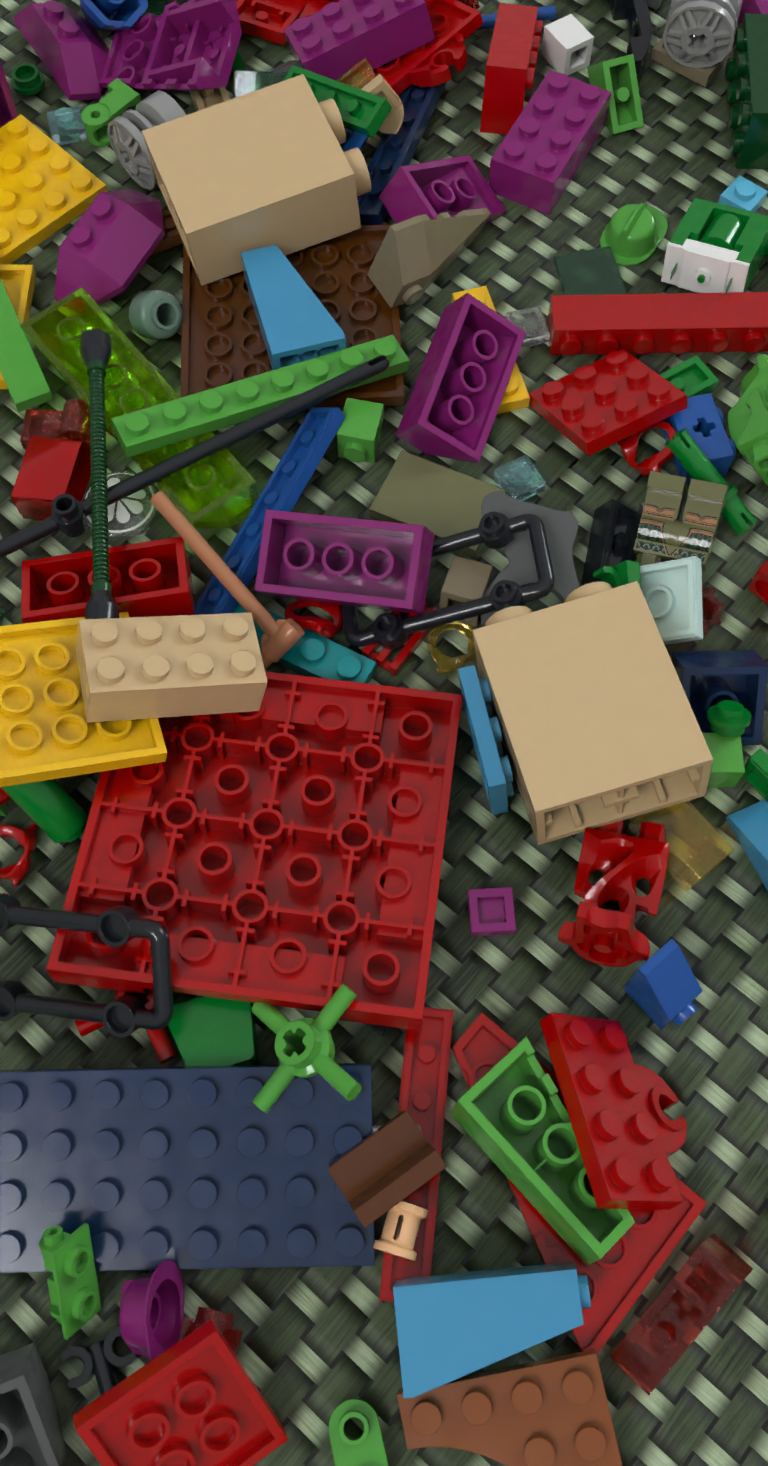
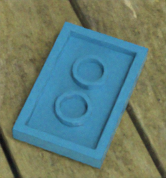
M475 665L458 668L462 702L491 814L508 812L507 797L514 796L512 786L513 775L508 756L503 755L501 745L503 741L497 716L493 717L490 704L492 703L488 681L486 678L478 679Z

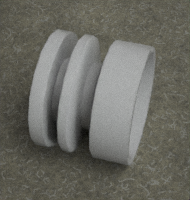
M671 0L663 33V42L667 53L673 60L686 67L705 68L721 62L732 49L743 0Z
M159 90L138 103L136 110L129 109L121 116L113 119L108 123L107 129L111 146L125 171L137 184L148 190L157 186L158 183L142 130L186 115L175 99L166 92Z

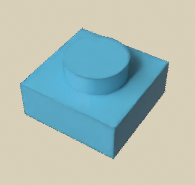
M739 175L720 195L718 203L755 213L765 202L768 191Z

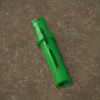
M686 428L672 436L673 440L669 439L665 443L666 448H669L692 479L728 485V495L722 516L736 535H740L750 528L748 523L754 525L757 518L751 514L736 495L738 489L735 485H729L688 434Z

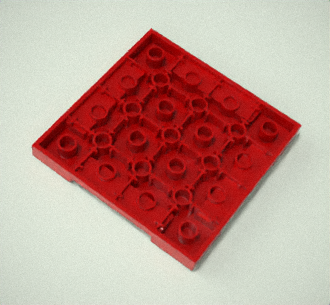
M265 671L268 683L259 711L158 718L167 749L166 762L100 773L63 911L101 914L116 905H125L136 910L140 918L159 922L167 930L170 939L173 992L252 1003L263 1002L274 1006L321 1012L343 983L353 990L357 997L339 1020L421 1031L462 695ZM57 929L46 970L54 982L145 994L146 988L153 989L151 941L146 938L135 937L120 947H111L100 939L98 933Z

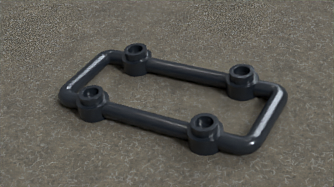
M489 512L481 518L478 528L434 540L431 556L435 557L480 543H484L491 549H499L509 544L513 534L529 530L538 582L520 587L516 582L502 580L493 586L490 596L402 619L394 613H383L375 619L373 628L362 631L359 630L357 607L341 605L343 631L346 641L355 647L380 643L386 649H395L404 644L409 634L493 611L498 612L511 606H525L526 602L547 596L554 587L555 578L543 521L533 514H523L508 519L504 514Z
M0 893V933L15 925L98 933L100 939L111 947H120L135 937L149 939L151 941L154 1010H147L143 1002L134 996L122 995L108 1004L31 995L28 994L26 988L21 983L8 980L0 983V1021H8L19 1013L24 1012L103 1023L110 1034L119 1038L129 1036L138 1028L159 1030L170 1023L174 1012L169 935L163 925L151 919L140 918L136 910L125 905H116L101 914L24 907L21 906L16 897Z

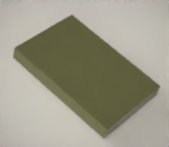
M401 450L369 508V514L371 517L381 521L424 525L435 534L434 540L478 528L482 518L481 505L483 498L495 491H502L506 494V490ZM482 543L457 551L476 557Z

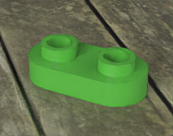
M349 1398L338 1404L330 1417L328 1427L335 1466H389L379 1417L374 1407L361 1398ZM356 1417L362 1421L364 1432L360 1437L350 1438L345 1433L344 1424L349 1418Z

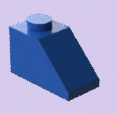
M670 939L648 959L623 988L661 1030L671 1020L679 1027L698 1009L692 1001L702 992L679 945L673 939Z

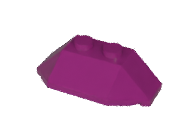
M56 1L31 3L14 15V23L70 101L100 99L104 88L99 82L110 49L85 18Z
M135 190L99 192L59 247L54 293L55 300L79 313L85 314L92 310V306L104 303L125 291L165 236L163 206L161 202Z

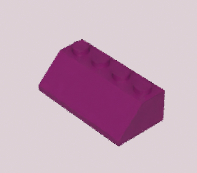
M466 293L445 307L396 436L425 454L471 463L479 462L526 332L469 293Z

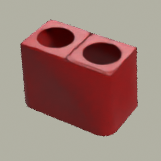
M31 435L11 494V498L23 518L43 520L51 516L52 502L61 494H70L79 502L84 499L91 477V456L85 442Z

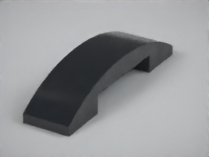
M608 0L613 21L626 20L630 36L626 55L634 54L639 84L643 76L651 39V18L645 0Z

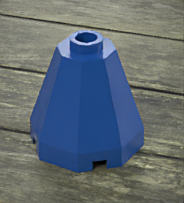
M80 0V7L83 16L93 27L128 31L148 8V0Z

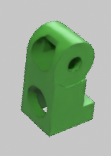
M118 78L107 85L109 93L99 100L98 103L85 107L81 113L87 139L90 144L97 147L111 144L107 132L108 123L129 109L136 110V105L141 102L140 94Z

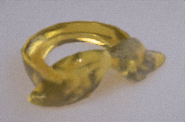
M456 621L432 628L428 634L427 648L431 657L438 664L436 673H451L463 667L468 660L477 661L472 631L474 629L471 625ZM448 630H456L463 633L468 641L469 653L454 658L442 654L436 646L438 636Z

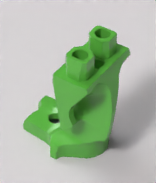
M761 354L756 357L757 363L741 381L739 386L740 399L728 411V428L730 436L739 452L768 486V355Z

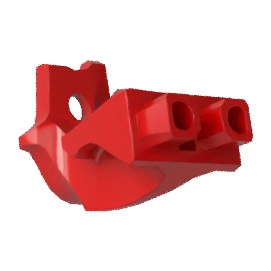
M624 820L595 829L586 827L574 887V894L583 898L584 902L580 901L576 922L566 921L560 928L558 941L570 945L584 959L608 967H626L640 959H649V941L643 933L635 928L636 912L639 911L647 913L648 916L656 917L659 910L670 844L665 842L663 824L648 821L641 823L638 837L622 834ZM595 870L604 872V876L595 885L590 884L589 878L592 872ZM645 878L650 883V891L648 895L641 897L636 894V883L639 879ZM609 900L616 901L620 906V911L605 910L601 906Z

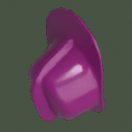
M170 1260L160 1263L152 1276L127 1280L121 1288L119 1325L122 1339L134 1354L149 1358V1362L187 1336L184 1315V1282L181 1270L175 1262Z

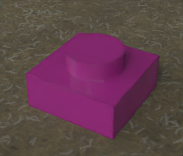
M512 887L468 889L470 937L515 935L516 924Z

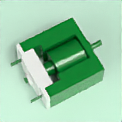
M694 198L667 244L661 282L676 285L679 288L697 293H725L726 295L732 292H746L766 255L768 247V216Z

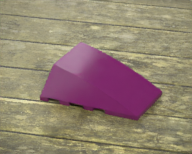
M175 0L165 5L163 14L154 17L152 13H149L139 18L128 31L116 30L99 84L103 88H108L107 85L118 78L135 91L156 92L158 90L163 92L199 91L226 87L242 34L236 0H189L181 5Z

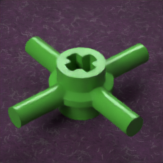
M342 983L315 1019L301 1018L290 1021L272 1004L255 1002L253 1004L252 1012L276 1034L274 1047L280 1065L252 1100L260 1110L268 1113L295 1076L308 1078L319 1074L347 1101H351L358 1096L362 1088L361 1085L333 1060L335 1045L330 1030L357 997V994L348 986Z

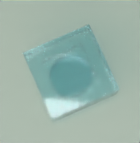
M79 105L46 112L51 136L56 144L63 145L87 140Z
M527 454L493 469L492 478L498 487L505 489L508 496L520 501L537 495L545 489V480Z

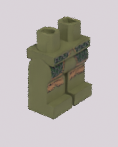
M650 471L643 512L633 548L637 556L636 562H639V566L696 556L701 559L702 570L706 571L728 495V485L691 478L682 520H679L687 490L686 477Z

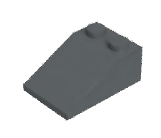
M35 1342L0 1355V1466H70L52 1386Z

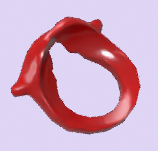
M661 420L627 437L625 440L617 442L628 465L636 469L643 476H648L650 471L661 473L660 468L673 456L669 448L665 447L659 453L644 459L641 464L635 461L639 438L645 431L652 428H661L668 433L669 439L673 440L672 436L676 434V431L665 421Z
M298 600L286 606L284 613L286 620L290 618L298 623L302 629H310L325 638L335 636L343 624L342 609L339 604ZM301 607H319L329 613L334 623L322 617L298 616L293 612Z
M32 824L27 829L12 825H0V837H11L24 846L25 849L17 864L0 868V879L11 880L14 887L21 883L30 869V853L37 846L36 824Z

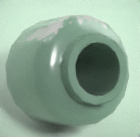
M147 290L141 292L130 304L129 320L131 326L137 334L146 339H167L172 337L182 324L183 312L181 305L175 296L167 291Z

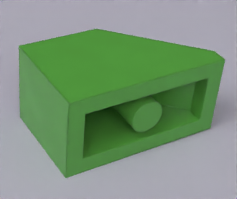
M634 54L588 66L590 84L611 92L606 127L610 134L613 135L643 127L644 121Z

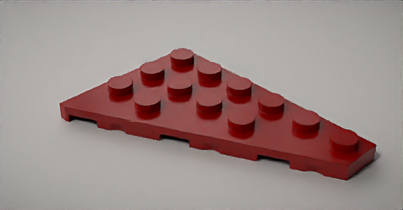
M482 1012L452 1047V1052L469 1090L519 1044ZM537 1059L544 1073H548L558 1089L557 1095L567 1110L556 1074ZM676 1177L683 1202L671 1210L628 1209L635 1223L600 1260L587 1266L507 1178L543 1264L574 1262L577 1276L587 1275L591 1308L582 1309L584 1324L572 1329V1333L581 1352L595 1349L596 1354L605 1345L707 1204Z

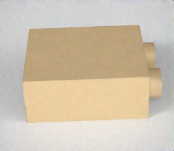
M304 74L142 130L158 186L201 286L243 271L241 252L277 245L286 256L361 228L357 196L371 192V180L365 159L358 147L343 152L340 144L346 142V134L338 106L333 98L318 103Z
M638 581L612 588L606 582L588 583L572 591L564 603L534 612L526 606L507 607L494 613L486 621L484 627L472 630L478 672L481 679L486 678L492 698V703L490 704L493 716H497L502 734V742L538 845L585 832L586 827L595 829L706 795L713 757Z

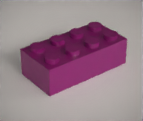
M340 0L329 3L322 10L308 17L299 18L292 25L284 28L295 60H299L303 69L344 84L435 39L424 0Z
M549 70L491 158L489 185L494 193L550 215L606 125L611 92L571 78L565 74Z
M266 509L255 591L272 597L424 614L435 534L424 525Z

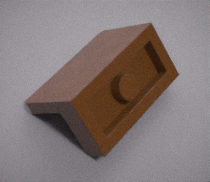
M402 1111L332 1162L327 1169L364 1228H366L447 1166L436 1149L428 1143L410 1114Z

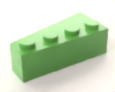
M526 1036L457 1101L450 1114L578 1257L589 1266L600 1260L629 1230L635 1221L628 1209L597 1208L568 1112L557 1095L558 1089L548 1073H544L534 1056L535 1050Z

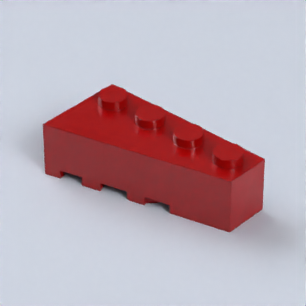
M499 3L486 63L480 132L507 135L524 109L526 90H532L543 25V21L537 20L538 7Z

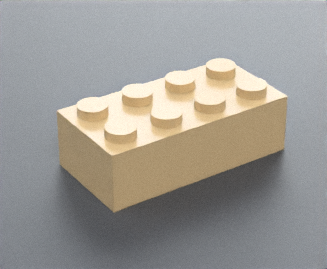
M251 612L81 619L78 622L76 655L87 723L259 711L268 681Z

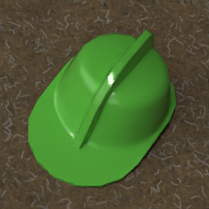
M645 203L627 204L620 207L612 215L610 222L600 238L601 251L608 260L622 266L638 265L646 261L666 235L668 229L666 217L662 212L654 207L647 206Z

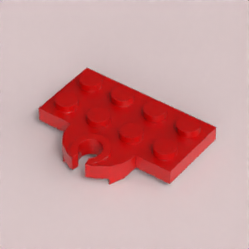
M426 0L435 39L348 83L362 89L378 74H381L399 96L411 84L419 87H434L452 80L448 65H454L456 71L464 69L468 59L464 40L469 38L474 31L483 25L481 12L457 0Z
M559 1013L547 1015L540 1021V1025L597 1208L671 1210L681 1204L683 1199L668 1157L677 1152L684 1144L687 1124L686 1119L681 1116L672 1121L663 1113L664 1110L679 1102L675 1093L652 1070L634 1064L627 1044V1037L622 1030L620 1021Z

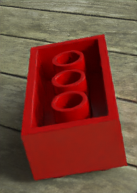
M181 536L109 547V583L112 585V595L119 608V613L128 612L129 617L196 615L191 568L185 543ZM92 550L22 561L21 619L23 623L85 617L84 610L90 598L91 584L93 583Z

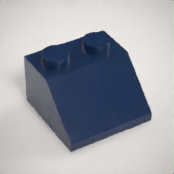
M755 650L672 652V663L702 733H714L710 729L711 723L707 719L708 709L720 701L733 700L741 703L752 715L750 725L745 728L744 734L741 735L742 745H761L768 665Z

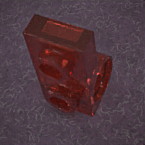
M70 399L64 403L63 411L27 409L20 437L23 448H27L31 435L82 441L86 443L90 452V403L82 399Z

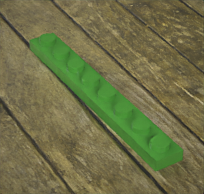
M392 334L111 418L112 427L128 458L244 422L378 356H386V360L390 362L389 367L385 371L348 389L408 371L410 360Z

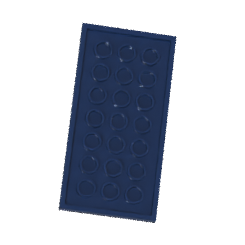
M337 1063L362 1087L358 1096L351 1101H347L319 1074L308 1078L295 1076L268 1113L260 1110L252 1100L279 1065L0 1070V1273L50 1272L45 1270L43 1253L39 1249V1241L43 1237V1231L51 1226H61L63 1232L72 1234L84 1223L89 1224L96 1271L155 1270L165 1260L175 1262L179 1269L375 1266V1249L373 1248L375 1242L374 1222L364 1228L327 1169L332 1162L372 1134L371 1063Z

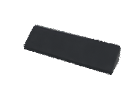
M611 499L595 510L581 586L592 582H601V579L593 577V572L604 566L613 567L625 560L635 561L636 555L633 548L642 515L614 499Z

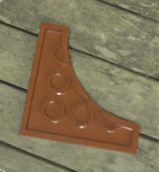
M595 1349L466 1375L414 1398H403V1389H399L397 1392L407 1450L424 1447H448L477 1453L506 1466H622Z

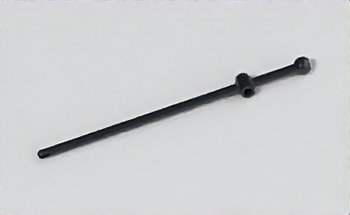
M384 355L371 359L107 488L108 506L385 371L389 367V360H386L387 358ZM70 494L57 496L52 502L51 516L0 540V559L58 530L68 537L82 535L86 530L87 516L92 513L91 496L80 502Z

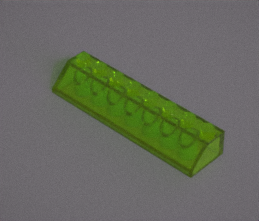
M82 287L20 324L23 332L88 407L90 405L89 377L87 376V367L80 354V338L83 332L89 329H100L110 335L112 356L106 367V377L104 380L105 425L118 442L119 440L113 431L111 418L181 398ZM209 432L131 457L144 471L215 435ZM227 448L154 483L194 528H230L248 516L259 497L256 481Z

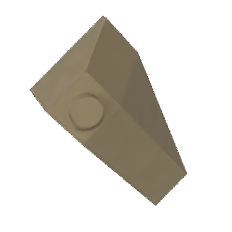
M487 208L462 210L453 218H451L448 212L439 213L435 220H430L427 214H423L391 225L367 273L390 308L403 303L410 305L416 302L444 270L478 237L491 214Z

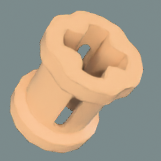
M399 1202L388 1211L381 1238L375 1240L373 1248L415 1261L417 1253L413 1250L420 1221L427 1218L428 1210L407 1202Z

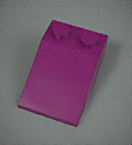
M470 155L401 166L379 196L396 224L417 215L427 214L430 220H435L439 213L448 212L451 218H453L462 210L487 208L491 214L485 223L486 225L503 216L506 212Z

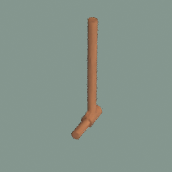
M159 491L154 494L150 502L247 613H252L253 620L264 631L260 649L265 670L273 662L277 663L305 634L304 630L290 618L287 620L278 619L276 621L164 492Z

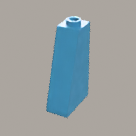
M277 245L241 252L244 278L272 370L346 349V337L343 330Z
M574 1262L396 1279L393 1285L403 1398L417 1397L583 1325L582 1309L591 1308L587 1275L577 1276Z

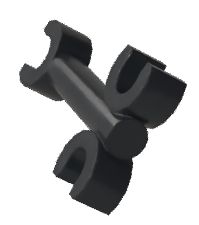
M120 1326L113 1328L107 1334L105 1340L88 1347L84 1345L71 1346L60 1354L61 1361L78 1356L84 1362V1369L81 1375L67 1381L69 1388H77L87 1384L94 1375L100 1395H103L119 1384L114 1365L125 1367L135 1363L140 1357L134 1353L123 1356L116 1350L117 1340L122 1336Z

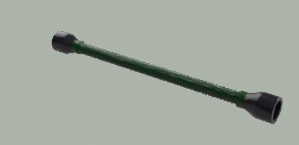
M89 329L84 331L80 338V354L87 367V376L89 377L93 583L91 584V595L86 604L84 615L85 619L119 618V608L112 595V585L109 583L104 380L106 377V367L112 356V342L107 332L100 329Z

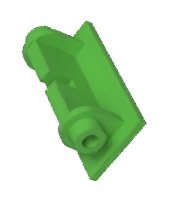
M87 1223L81 1225L72 1234L63 1232L61 1226L48 1227L43 1231V1237L39 1241V1249L43 1253L45 1270L53 1273L47 1278L51 1300L50 1314L62 1325L63 1337L66 1340L73 1336L102 1309L89 1224Z

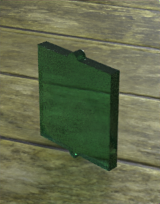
M610 246L587 251L580 249L577 253L554 257L553 262L565 295L627 294Z

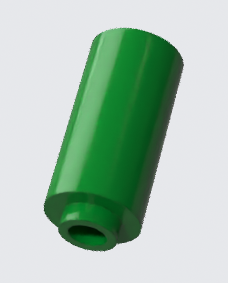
M55 779L1 787L54 843L72 842L85 830L87 813Z

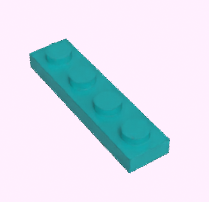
M238 603L233 613L247 612ZM268 611L276 621L278 619H285L275 613ZM254 621L259 647H261V638L264 631ZM303 629L305 634L277 662L308 677L367 684L377 670V662L308 629Z

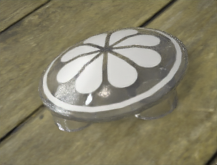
M129 471L108 473L107 488L137 473ZM91 485L85 491L82 500L91 496ZM153 485L107 507L109 537H141L148 532L149 524L157 512L155 506L150 502L152 496L157 493ZM92 515L87 516V524L92 532Z

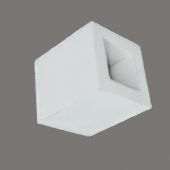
M569 14L544 26L541 55L558 73L568 76L590 65L594 36L572 14Z

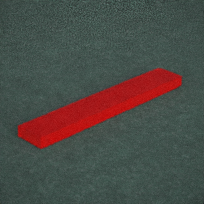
M424 1007L421 1031L406 1029L398 1114L402 1111L408 1112L414 1122L421 1126L422 1134L441 1157L454 1010ZM440 1172L402 1200L403 1202L427 1209L428 1214L427 1218L420 1221L413 1248L417 1253L415 1261L384 1252L379 1300L394 1302L393 1285L396 1279L431 1276Z

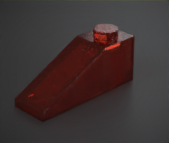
M715 1233L711 1234L694 1251L610 1357L650 1395L747 1278L753 1268Z

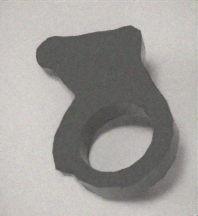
M502 491L492 492L483 498L481 505L482 517L489 512L504 514L508 519L523 514H533L543 521L555 578L551 593L564 603L567 596L580 587L574 567L572 551L578 530V520L572 512L554 510L542 505L520 501ZM529 530L513 534L509 544L502 547L509 564L496 576L486 590L484 597L490 596L493 586L502 580L516 582L520 587L538 582ZM496 612L482 614L481 625L485 626L486 621Z

